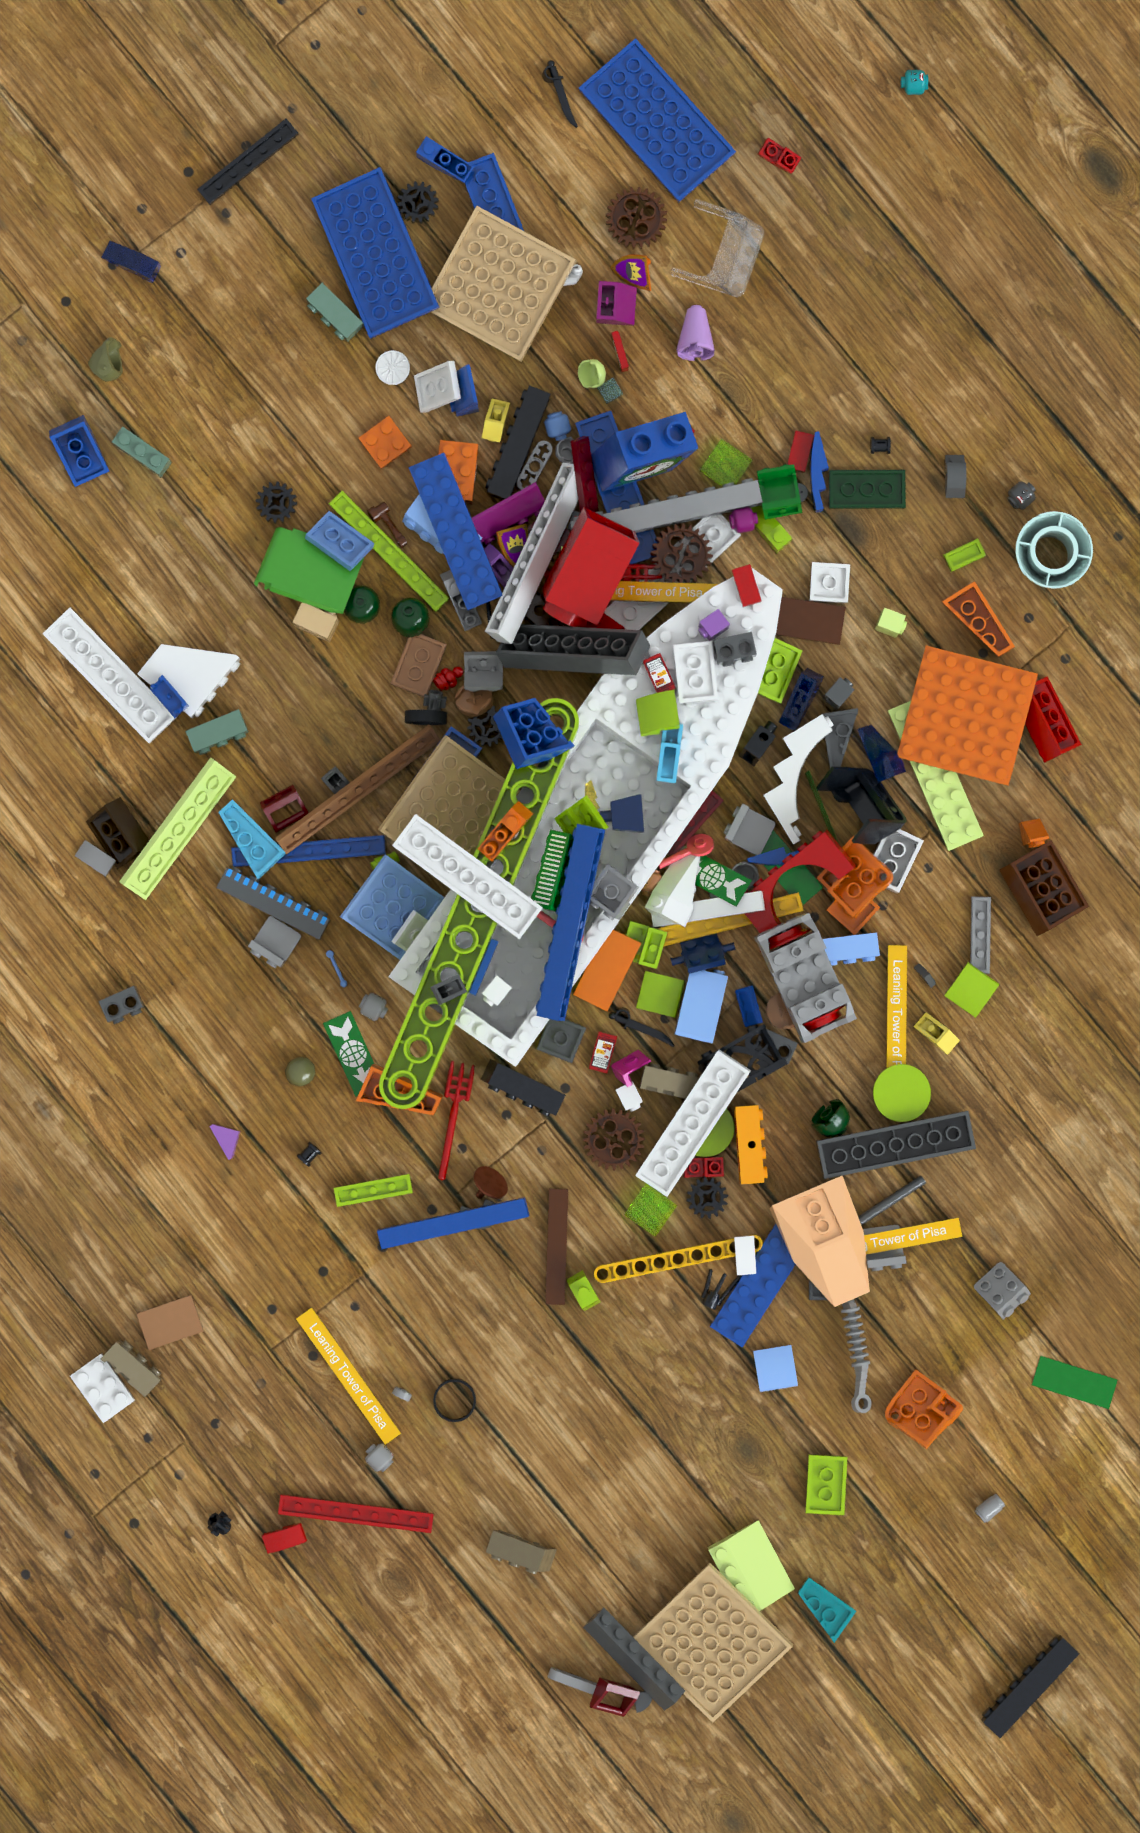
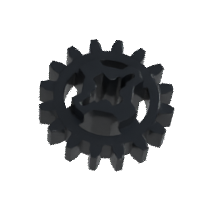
M414 181V186L412 187L410 184H407V190L401 189L403 196L398 195V200L402 201L397 203L398 207L402 208L400 214H406L405 220L412 218L413 224L416 220H419L420 224H422V219L429 221V215L435 216L433 210H438V205L434 204L439 202L438 198H434L436 191L431 192V185L425 187L424 182L418 186L417 182ZM424 193L430 197L431 201L425 199ZM420 197L421 203H419L416 209L415 202H417ZM405 204L411 206L412 213L406 208Z
M279 481L276 482V486H273L271 482H269V488L263 486L264 492L257 493L261 498L256 499V503L260 504L256 507L257 510H262L260 516H267V522L273 519L274 524L277 523L278 519L282 523H284L285 517L291 519L289 513H295L296 511L293 509V506L298 505L297 502L293 501L297 498L296 495H291L293 489L287 490L286 483L281 487ZM279 490L282 492L280 494H275L272 491ZM267 496L268 504L264 507V500ZM289 498V506L286 509L285 501ZM273 500H280V506L274 505ZM275 511V512H280L281 514H279V515H273V514H270V513H273V512Z
M492 706L491 710L489 709L484 713H488V715L482 720L478 719L481 715L468 719V722L472 723V725L468 726L467 729L473 731L469 736L476 737L475 743L480 740L481 746H484L486 742L491 747L492 742L498 745V739L503 740L493 718L497 713L495 706ZM491 718L490 721L491 726H493V728H489V730L486 733L483 724H487L489 719ZM475 726L481 729V736L476 732ZM498 733L495 737L488 739L490 734Z
M704 1177L703 1182L697 1179L698 1185L691 1184L690 1186L693 1190L687 1191L691 1198L686 1199V1201L692 1203L689 1209L695 1208L693 1213L695 1215L700 1212V1218H703L706 1214L708 1219H711V1214L713 1213L717 1217L718 1210L724 1211L722 1205L728 1204L724 1201L728 1194H723L726 1188L719 1187L720 1181L715 1184L714 1178H711L710 1182L707 1181L706 1177ZM704 1185L712 1186L709 1190H702L700 1188ZM717 1191H719L720 1194L719 1203L715 1199V1194L717 1193ZM695 1193L699 1195L700 1200L697 1205L694 1200ZM704 1193L706 1195L712 1194L710 1197L712 1199L711 1202L703 1203L704 1197L702 1196ZM705 1206H713L715 1208L710 1211L703 1210Z

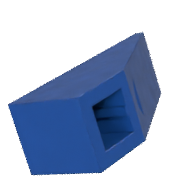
M427 136L416 151L418 159L463 183L466 182L474 169L473 165Z

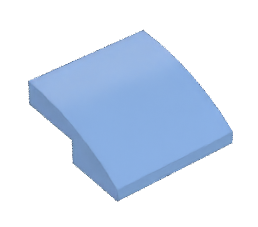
M791 1345L753 1351L760 1392L798 1386Z

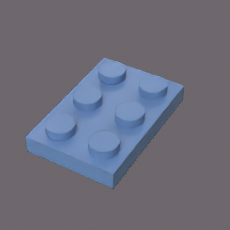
M330 511L305 536L306 540L349 571L374 547L372 541Z

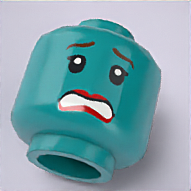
M907 70L905 76H901V88H904L907 95H922L925 90H928V74H925L923 70Z

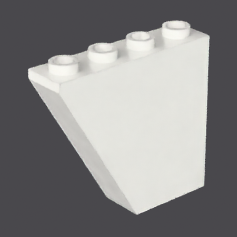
M161 644L138 672V675L150 685L155 684L158 678L163 675L189 705L184 712L193 719L195 716L199 717L205 708L203 706L207 701L211 702L217 694L215 693L216 689L219 686L223 687L228 681V674L231 671L234 673L238 669L241 659L234 654Z

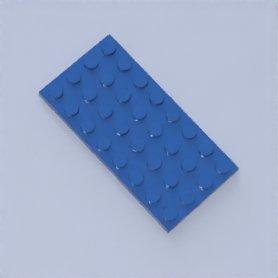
M636 38L578 88L678 203L736 153L733 147Z
M381 167L311 198L370 339L440 308Z

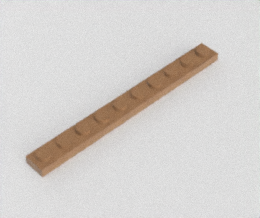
M427 725L277 836L275 840L285 853L288 854L440 742L433 728Z

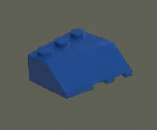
M536 698L501 707L493 716L516 769L550 760L575 746L571 740L568 742L563 736L561 728L554 725L550 720V715Z

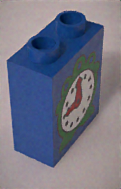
M683 412L615 432L591 454L592 464L601 490L604 492L670 472L698 449V445L687 414Z

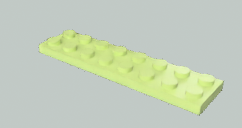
M911 701L888 710L900 742ZM909 761L947 850L950 851L983 837L982 830L957 773Z
M210 758L119 882L146 900L236 776Z

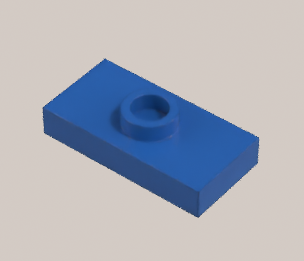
M753 985L735 990L745 1027L763 1023Z

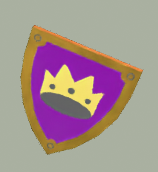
M626 255L617 259L610 267L627 284L651 291L648 268L651 260L647 256Z
M527 524L496 532L497 543L500 545L504 557L513 567H515L529 536Z

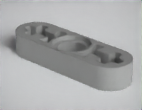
M540 441L534 448L517 479V487L520 491L524 489L520 481H525L528 474H524L525 471L532 476H536L534 479L530 477L529 484L537 482L552 455V445L548 441ZM546 445L549 452L543 454L542 459H545V461L542 462L539 458L534 457V455L536 454L539 457L541 453L539 447ZM533 461L540 464V469L536 472L529 469V465Z
M554 1667L550 1668L547 1676L554 1681L592 1695L597 1685L593 1681Z

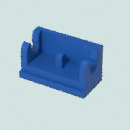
M163 675L158 678L155 684H151L150 690L174 718L189 707Z

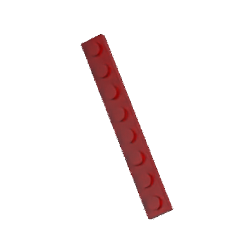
M284 1494L280 1495L278 1514L425 1533H432L434 1513Z

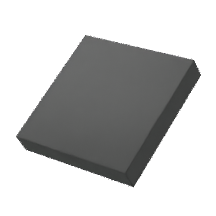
M549 1019L537 1050L572 1063L586 1027L566 1019L565 1021Z

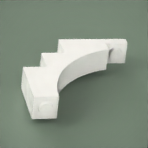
M823 714L783 738L793 755L774 766L783 784L764 795L793 844L801 841L799 836L802 835L796 825L794 827L791 825L800 819L797 808V786L801 769L813 748L833 731L831 727L834 724L829 716L824 717Z

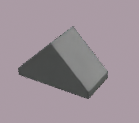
M336 766L321 778L334 794L350 783Z
M459 974L430 987L439 1005L467 992Z

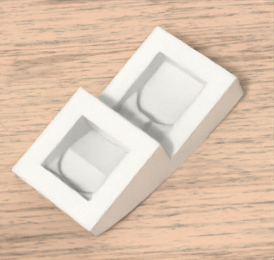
M754 1236L734 1237L737 1275L756 1274Z

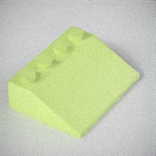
M759 1520L707 1547L720 1573L759 1611L795 1589Z

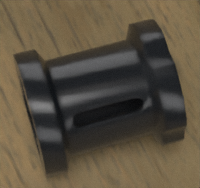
M871 437V454L875 452L890 454V437L886 439Z
M309 1141L306 1149L301 1154H297V1157L310 1167L313 1159L317 1155H321L322 1152Z

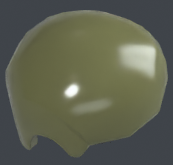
M297 1057L291 1060L285 1069L286 1079L290 1084L298 1087L309 1084L316 1073L315 1065L306 1057Z

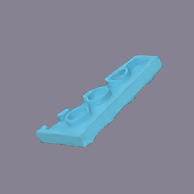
M233 799L218 812L258 880L286 854Z

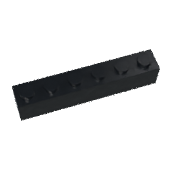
M530 385L528 390L524 389L520 398L523 401L520 408H516L513 418H516L514 425L510 424L506 434L509 436L507 443L503 442L500 448L501 458L494 463L492 471H495L493 478L489 477L485 488L488 489V495L500 500L512 496L517 479L522 471L551 398L550 393Z
M1061 1635L1058 1638L1055 1636L1048 1643L1049 1647L1046 1651L1042 1650L1035 1657L1036 1661L1024 1668L1022 1671L1023 1675L1018 1680L1014 1679L1008 1686L1010 1689L1005 1694L1001 1693L996 1698V1704L992 1708L988 1707L983 1712L982 1722L999 1738L1013 1726L1080 1654Z

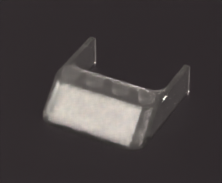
M695 199V208L727 218L728 223L712 270L708 275L698 276L672 267L670 275L734 297L744 294L764 238V229L740 213Z

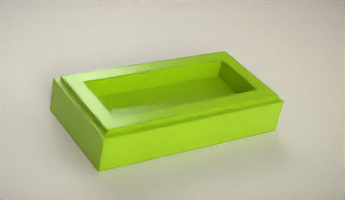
M977 538L943 556L950 571L953 572L985 557L986 554Z

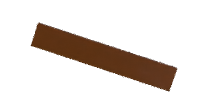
M549 1188L546 1304L565 1305L568 1189Z

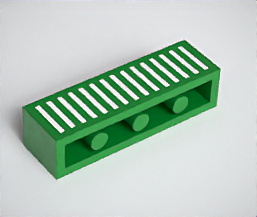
M551 829L546 838V848L541 857V866L536 876V885L531 899L543 907L544 910L556 912L562 898L560 891L565 883L566 877L564 872L569 865L570 858L568 854L573 846L574 839L572 834Z

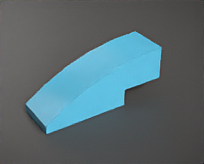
M679 723L680 728L662 731L656 781L676 783L683 723Z

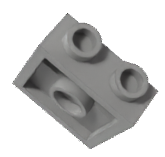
M607 864L594 882L590 905L596 909L599 907L605 911L603 914L609 919L614 920L615 918L620 920L630 906L629 902L639 889V886Z

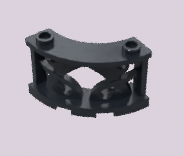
M757 1024L746 1029L748 1031L747 1034L720 1049L721 1051L727 1050L726 1054L730 1057L733 1052L753 1056L747 1065V1068L751 1070L749 1077L745 1079L737 1092L757 1082L755 1078L760 1080L788 1064L785 1058L781 1057L765 1029V1024L759 1027ZM757 1034H760L766 1044L760 1051L756 1050L760 1045V1040L757 1044H753L751 1041ZM745 1039V1046L736 1045ZM767 1049L771 1053L775 1062L769 1056L764 1054V1052ZM709 1050L702 1054V1059L697 1062L698 1065L701 1064L705 1070L717 1051L712 1053ZM756 1059H759L756 1064L760 1065L758 1070L753 1068V1063Z

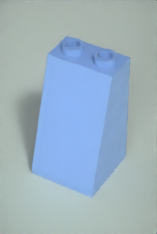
M714 969L713 972L702 970L688 975L674 1035L713 1044L728 976L724 975V971Z

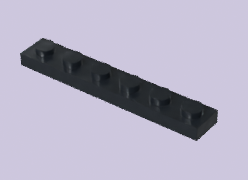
M286 118L197 189L209 205L213 204L298 136V132Z

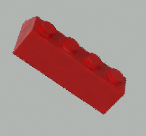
M1048 676L1036 681L1025 725L1038 749L1039 755L1045 763L1082 744Z

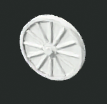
M391 350L384 352L377 359L376 373L382 382L388 385H397L408 377L410 364L403 353Z

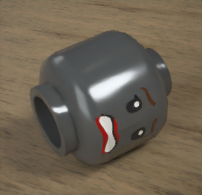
M1020 481L1008 491L1007 500L1016 510L1018 508L1024 510L1035 501L1034 492L1036 489L1030 482L1026 484Z

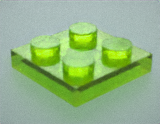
M721 439L701 467L700 472L722 487L724 484L732 482L736 485L753 460Z
M646 1183L624 1215L656 1237L678 1205Z

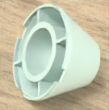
M1052 511L1039 514L1024 525L1016 541L1015 553L1021 571L1030 581L1041 587L1057 589L1072 585L1086 573L1093 556V544L1090 534H1088L1083 524L1077 518L1067 513ZM1052 537L1063 543L1068 555L1064 567L1050 569L1038 561L1035 546L1039 539Z

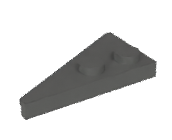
M858 708L823 714L824 717L829 716L834 724L831 727L833 731L825 736L829 768L832 766L841 767L858 714Z

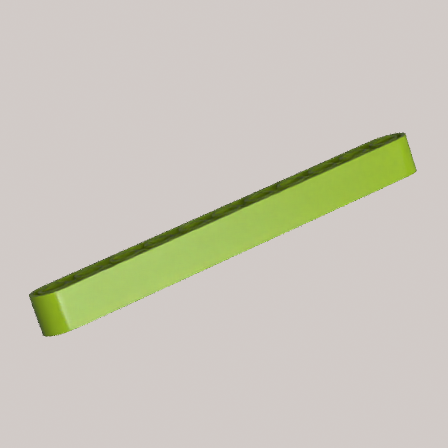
M559 698L548 699L540 703L550 717L559 716L564 722V726L561 729L563 731L562 734L568 742L571 740L573 743L579 727V718L575 708L569 702ZM570 749L550 759L548 764L542 768L529 765L516 769L514 763L510 767L474 857L487 866L490 860L478 850V847L511 807L518 802L517 792L521 788L531 789L534 794L533 800L523 805L533 815L521 828L517 837L511 840L494 859L499 860L503 864V871L499 876L514 885ZM458 894L380 1077L379 1089L381 1096L389 1105L398 1109L412 1108L424 1099L497 926V923L484 913L474 911L471 904ZM468 932L472 935L473 943L469 948L463 949L457 946L456 937L459 933ZM453 968L459 974L467 992L439 1005L430 987L442 982L441 973L444 969ZM431 1004H437L442 1008V1017L437 1021H430L426 1017V1009ZM417 1040H421L427 1045V1053L420 1058L414 1057L410 1051L412 1043ZM403 1076L408 1077L412 1082V1088L406 1094L399 1093L395 1088L397 1079Z

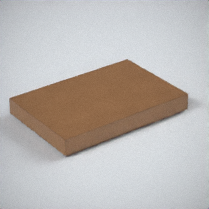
M422 634L408 637L390 684L424 697V694H428L447 644Z
M192 1295L137 1313L148 1350L204 1332Z

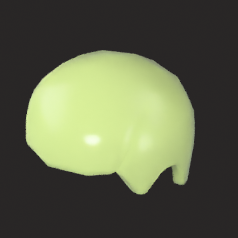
M596 359L582 361L578 366L579 381L585 388H598L602 386L606 378L604 365Z

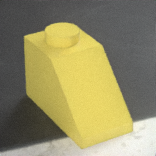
M491 399L484 422L483 439L501 442L510 407L509 402Z
M927 1012L914 1025L915 1029L947 1055L960 1041L947 1027Z

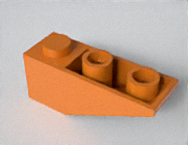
M518 801L482 842L478 850L490 861H493L521 830L533 813Z
M1040 818L1019 823L1023 846L1028 845L1029 848L1039 847L1045 844V840L1049 839V835Z

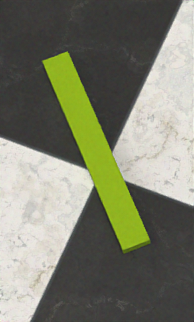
M343 491L328 503L352 528L374 543L372 549L435 612L449 600V597Z

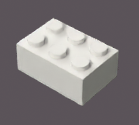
M899 829L879 841L874 855L893 873V881L886 889L894 893L900 892L924 840ZM886 874L881 876L882 880H885L887 877Z

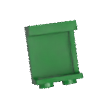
M785 464L780 467L764 468L757 471L765 519L803 513L794 464Z

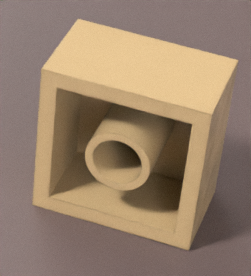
M302 602L293 620V624L295 627L330 643L339 620L337 615H335L336 613L322 611L317 607Z

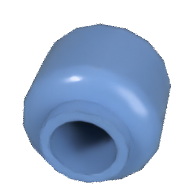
M562 411L547 415L544 425L548 437L555 438L556 441L567 438L566 434L571 432L568 416L562 414Z

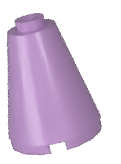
M693 305L687 309L676 349L678 356L682 359L694 361L695 357H701L702 361L714 356L715 349L706 310L700 305Z

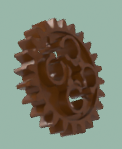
M630 187V193L623 189V196L617 193V200L611 199V203L614 206L607 207L611 213H606V217L610 219L606 221V225H611L608 232H614L613 239L619 237L618 244L624 241L625 248L632 244L633 250L639 244L640 249H642L644 243L650 247V240L656 243L657 239L655 236L662 237V233L659 230L666 229L662 224L667 223V219L663 218V216L667 215V211H661L665 204H658L661 198L654 199L655 192L649 195L648 188L641 192V188L638 187L637 192H634V189ZM637 196H639L642 201L650 200L645 203V209L653 210L654 214L646 216L643 213L644 208L641 209L639 219L635 225L634 240L630 235H625L628 233V227H621L619 222L627 220L629 228L632 227L633 218L638 211L637 205L639 200ZM628 202H633L636 207L633 210H629L625 205ZM643 226L647 229V232L640 234L637 232V228Z
M674 524L673 530L668 526L666 528L667 533L661 531L660 536L662 538H655L658 544H652L651 547L656 550L650 553V555L655 556L651 563H657L654 570L660 569L658 576L664 574V581L670 578L671 583H675V581H678V583H683V581L690 583V580L696 583L697 577L702 579L704 577L702 572L707 573L709 571L705 566H711L712 564L707 559H712L713 555L708 554L712 547L706 546L710 540H703L705 533L699 536V528L692 531V525L685 529V524H682L680 529L677 524ZM684 536L687 538L694 536L685 547L684 557L679 566L682 567L684 563H689L692 565V570L687 571L683 567L679 572L680 575L677 572L669 573L678 563L679 553L684 544L681 543L679 547H674L671 544V540L677 539L679 542H682ZM695 545L698 548V552L692 553L689 550V546ZM666 557H671V558H673V559H674V564H673V565L667 564L666 561H665V558H666Z
M612 1108L609 1114L604 1109L603 1116L598 1112V1119L596 1120L591 1117L593 1124H586L590 1130L583 1131V1133L588 1135V1138L583 1139V1141L588 1142L584 1149H590L587 1156L593 1155L592 1162L598 1160V1167L604 1163L605 1170L608 1169L609 1165H612L613 1171H615L616 1165H619L622 1170L624 1163L630 1166V1159L635 1162L637 1161L634 1157L635 1154L641 1155L638 1148H644V1146L639 1143L645 1140V1138L640 1137L639 1134L643 1133L644 1130L637 1129L641 1123H633L636 1119L635 1116L631 1119L628 1118L630 1112L622 1115V1109H620L617 1114L615 1109ZM613 1121L616 1126L614 1131H606V1133L611 1136L617 1134V1139L623 1143L624 1140L621 1138L622 1132L625 1130L631 1131L632 1139L628 1141V1144L636 1145L630 1148V1156L626 1150H623V1155L620 1158H615L612 1155V1150L615 1147L621 1148L622 1146L615 1142L613 1145L610 1144L611 1140L605 1136L603 1138L606 1140V1146L602 1149L597 1148L595 1141L600 1136L591 1135V1133L597 1131V1123H599L602 1129H605V1123Z

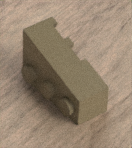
M493 1530L486 1553L491 1554L492 1559L498 1561L504 1559L509 1561L508 1564L513 1567L519 1568V1566H523L526 1568L525 1571L537 1574V1572L550 1571L557 1549L552 1547L548 1549L540 1546V1543H532L522 1539V1537L501 1530Z

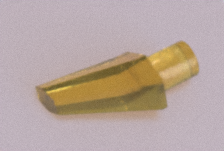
M590 780L585 784V796H588L598 810L600 807L595 800L598 797Z

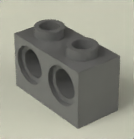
M752 632L713 640L717 664H722L723 667L734 665V661L741 660L742 663L753 661V657L757 655ZM746 643L750 646V651L743 653L740 651L739 646ZM727 647L730 649L731 655L723 657L720 650Z
M840 677L824 695L823 699L835 710H838L855 690L852 688L853 684L847 678L842 679Z
M136 986L98 1001L107 1022H113V1024L124 1021L123 1017L130 1014L132 1017L142 1013L141 1009L145 1007ZM129 997L136 999V1005L132 1008L127 1006V999ZM113 1004L117 1005L119 1009L118 1013L114 1016L109 1013V1008Z
M766 1029L777 1050L781 1046L788 1048L789 1053L784 1058L789 1064L798 1043ZM760 1034L758 1035L755 1044H757L759 1040L761 1042L762 1037L760 1036ZM759 1045V1047L756 1050L760 1051L763 1048L761 1047V1045ZM767 1049L764 1052V1054L772 1057L771 1053Z

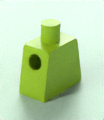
M583 1270L566 1279L583 1311L601 1302Z

